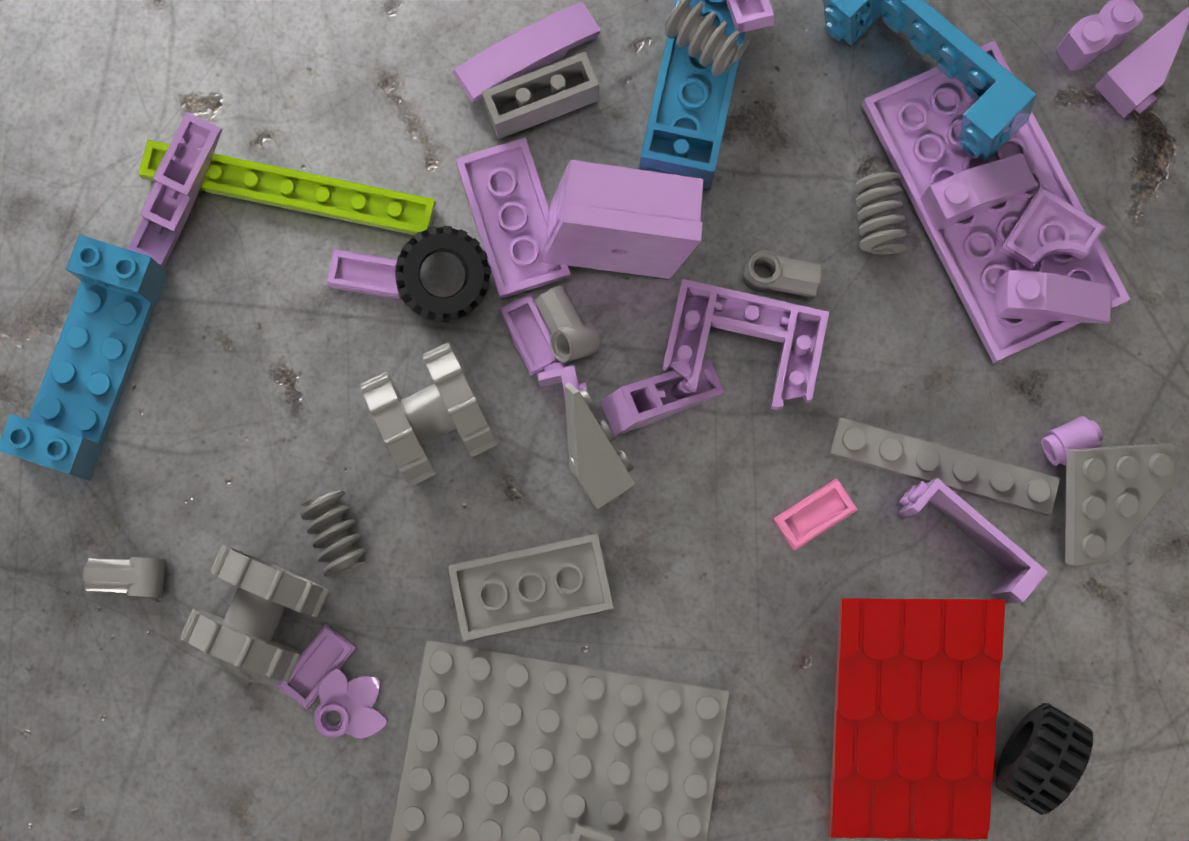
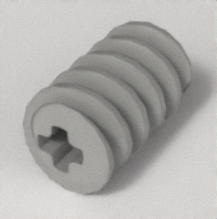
M680 0L667 19L665 35L670 39L677 36L676 45L681 48L689 45L688 54L694 58L701 54L699 64L703 67L713 64L711 74L716 77L722 75L741 58L749 44V40L738 46L736 42L740 33L737 30L729 36L724 35L728 25L726 21H723L716 27L713 26L716 17L714 11L705 17L701 16L705 6L702 1L694 7H690L691 0Z
M875 173L861 178L854 185L855 192L859 194L855 204L861 209L857 213V219L863 223L858 228L859 235L864 237L860 241L859 246L865 252L887 255L900 253L908 249V245L897 243L896 240L907 235L906 230L895 229V225L905 221L904 215L894 214V210L904 206L903 201L892 200V196L903 192L901 186L891 185V182L901 178V175L898 173Z
M344 491L325 493L301 505L308 506L301 512V518L303 520H313L306 527L307 533L319 534L312 540V547L325 548L317 555L318 562H330L322 570V574L325 577L338 575L365 563L359 562L358 558L367 551L366 547H353V543L361 537V534L348 533L347 531L356 523L355 519L342 518V515L350 509V505H337L336 502L345 495Z

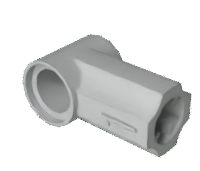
M769 250L756 252L750 258L743 271L745 284L754 291L773 290L810 298L816 296L821 277L820 264L778 257ZM763 264L768 267L771 277H759L754 271V265Z
M562 286L553 287L536 299L535 303L552 333L550 346L553 355L558 361L568 362L595 355L599 351L600 336L598 330L590 322L583 323L567 291Z
M130 557V560L88 558L83 572L85 591H93L95 593H127L126 596L162 598L166 559Z

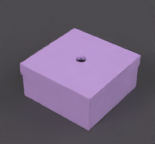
M570 160L550 203L543 262L670 279L702 239L703 222H700L703 179Z

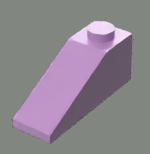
M1189 7L1108 71L1095 85V88L1123 119L1134 110L1141 114L1157 100L1154 93L1164 84L1189 24Z
M1022 153L964 170L936 182L928 187L920 200L937 232L1036 188L1038 184Z
M1008 270L996 281L995 318L1110 323V285L1048 272Z
M704 360L702 363L696 392L687 389L685 384L688 380L673 370L622 386L603 399L600 403L614 436L645 427L725 393L711 360Z

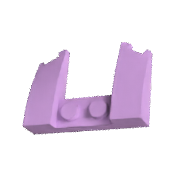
M682 279L662 369L667 371L670 367L688 380L685 387L690 391L696 392L710 327L781 342L782 346L770 409H783V401L803 397L805 402L809 403L813 398L829 312Z

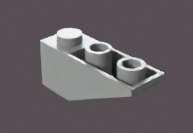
M569 382L565 385L569 469L587 498L598 510L635 485L634 480L629 474L634 467L622 450L616 453L610 443L615 439V436L604 420L597 422L591 412L597 407L585 389L578 391Z

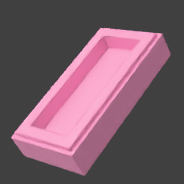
M836 478L772 520L792 551H795L858 509Z

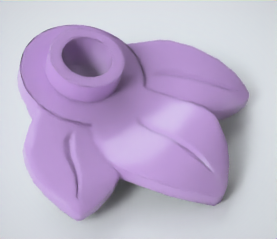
M339 668L329 672L322 679L318 689L321 703L317 706L314 713V725L318 732L330 738L339 737L346 733L358 739L366 738L379 732L387 723V719L380 712L372 708L379 694V678L359 676L348 681ZM329 711L339 712L341 720L337 723H330L326 718V714Z

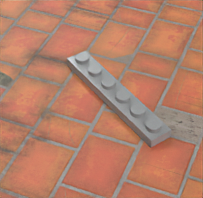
M842 417L837 419L828 454L927 483L938 478L952 490L1045 516L1052 515L1060 478Z

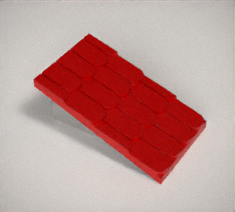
M840 599L829 818L830 838L988 839L992 781H994L1000 667L1003 659L1005 599Z

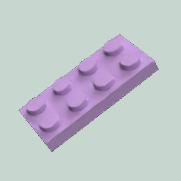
M526 137L455 159L484 251H486L488 256L487 260L489 266H491V273L500 299L570 278L571 274L567 264L543 262L544 244L547 240L549 207Z

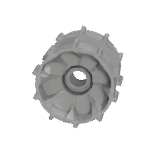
M449 343L422 354L435 384L402 399L388 372L361 383V390L370 413L409 487L436 475L435 467L425 444L457 429L471 457L498 445Z
M222 545L210 572L212 573L211 575L238 587L225 618L193 608L180 635L182 636L181 640L202 650L204 653L231 663L236 667L270 679L289 682L301 654L297 653L296 649L272 637L286 607L317 618L329 590L274 564Z

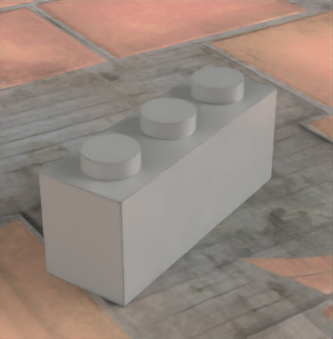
M586 52L484 90L482 91L485 110L499 140L599 101V82Z

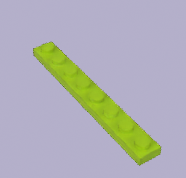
M147 139L138 173L142 179L155 181L153 177L170 144ZM215 153L199 190L411 235L431 227L436 207V201L433 198Z

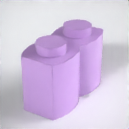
M1111 0L1098 14L1089 15L1079 20L1058 45L1056 52L1070 71L1082 69L1091 64L1101 52L1118 47L1138 26L1144 15L1133 0Z

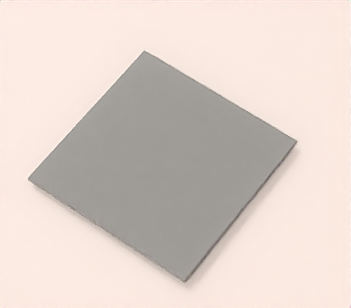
M426 640L389 841H570L576 823L613 835L616 841H707L729 691Z

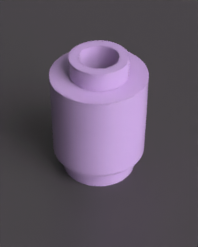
M1081 416L1050 430L1048 436L1042 438L1041 445L1046 457L1054 466L1061 463L1066 465L1068 449L1101 447L1100 441L1103 440V434L1094 420L1089 421L1086 417Z

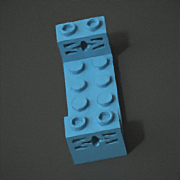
M675 0L674 7L680 0ZM691 0L690 7H694L701 1L705 4L701 16L705 17L712 11L716 13L713 26L716 27L723 21L728 23L724 35L729 36L736 31L726 0ZM745 32L739 34L736 42L738 46L743 44ZM677 36L671 39L667 37L640 155L639 170L703 179V189L710 190L739 60L728 71L716 77L711 74L713 64L707 67L699 64L701 54L693 58L688 54L689 45L681 48L676 45Z
M823 0L825 29L837 41L844 39L852 46L882 15L884 23L892 31H901L910 38L911 46L918 53L924 56L928 54L937 61L938 69L950 79L955 77L965 85L966 93L976 102L963 114L959 139L962 141L960 143L962 148L971 157H981L987 163L1029 120L1036 94L926 1Z
M79 234L66 270L81 280L29 418L25 419L10 414L0 439V452L90 481L168 271L150 256Z

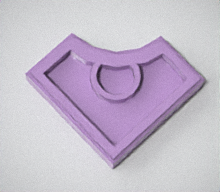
M1041 186L999 250L1030 270L1041 259L1051 255H1071L1083 260L1106 226Z

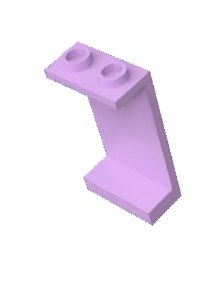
M938 478L928 483L921 481L917 486L913 485L899 501L903 505L897 513L901 519L919 513L927 502L930 503L1004 566L1009 572L990 595L995 599H1005V604L1024 602L1048 573L1046 569Z

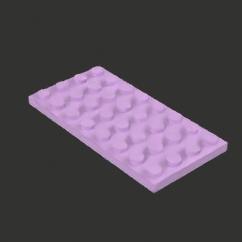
M995 41L980 47L1012 74ZM934 67L865 98L862 106L896 173L901 175L900 181L993 364L1083 323L995 318L996 281L1008 270L1048 272L1110 285L1111 309L1131 300L1099 238L1083 260L1071 255H1051L1041 259L1031 270L999 250L1041 186L1085 213L1032 111L1029 120L987 163L1022 153L1038 186L936 232L920 200L922 195L930 185L987 163L981 157H971L960 144L962 141L959 139L963 114L976 101L966 93L965 85L957 78L950 79L938 67Z

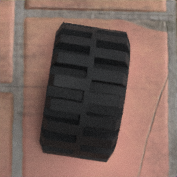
M452 226L429 227L427 230L415 234L403 246L396 263V285L404 303L417 315L432 321H453L473 312L484 300V296L490 286L491 266L488 264L486 251L482 250L479 241L476 238L470 237L467 234L468 232L462 229H453ZM437 252L453 254L461 261L465 270V280L458 292L448 297H438L429 293L424 288L420 279V270L423 262L427 257Z
M1042 703L1018 724L1003 749L996 770L995 783L997 789L1040 815L1050 813L1064 802L1082 777L1091 756L1093 731L1049 703Z

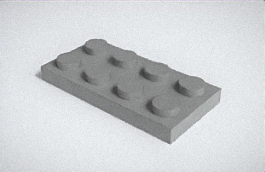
M598 533L447 565L462 641L614 609Z

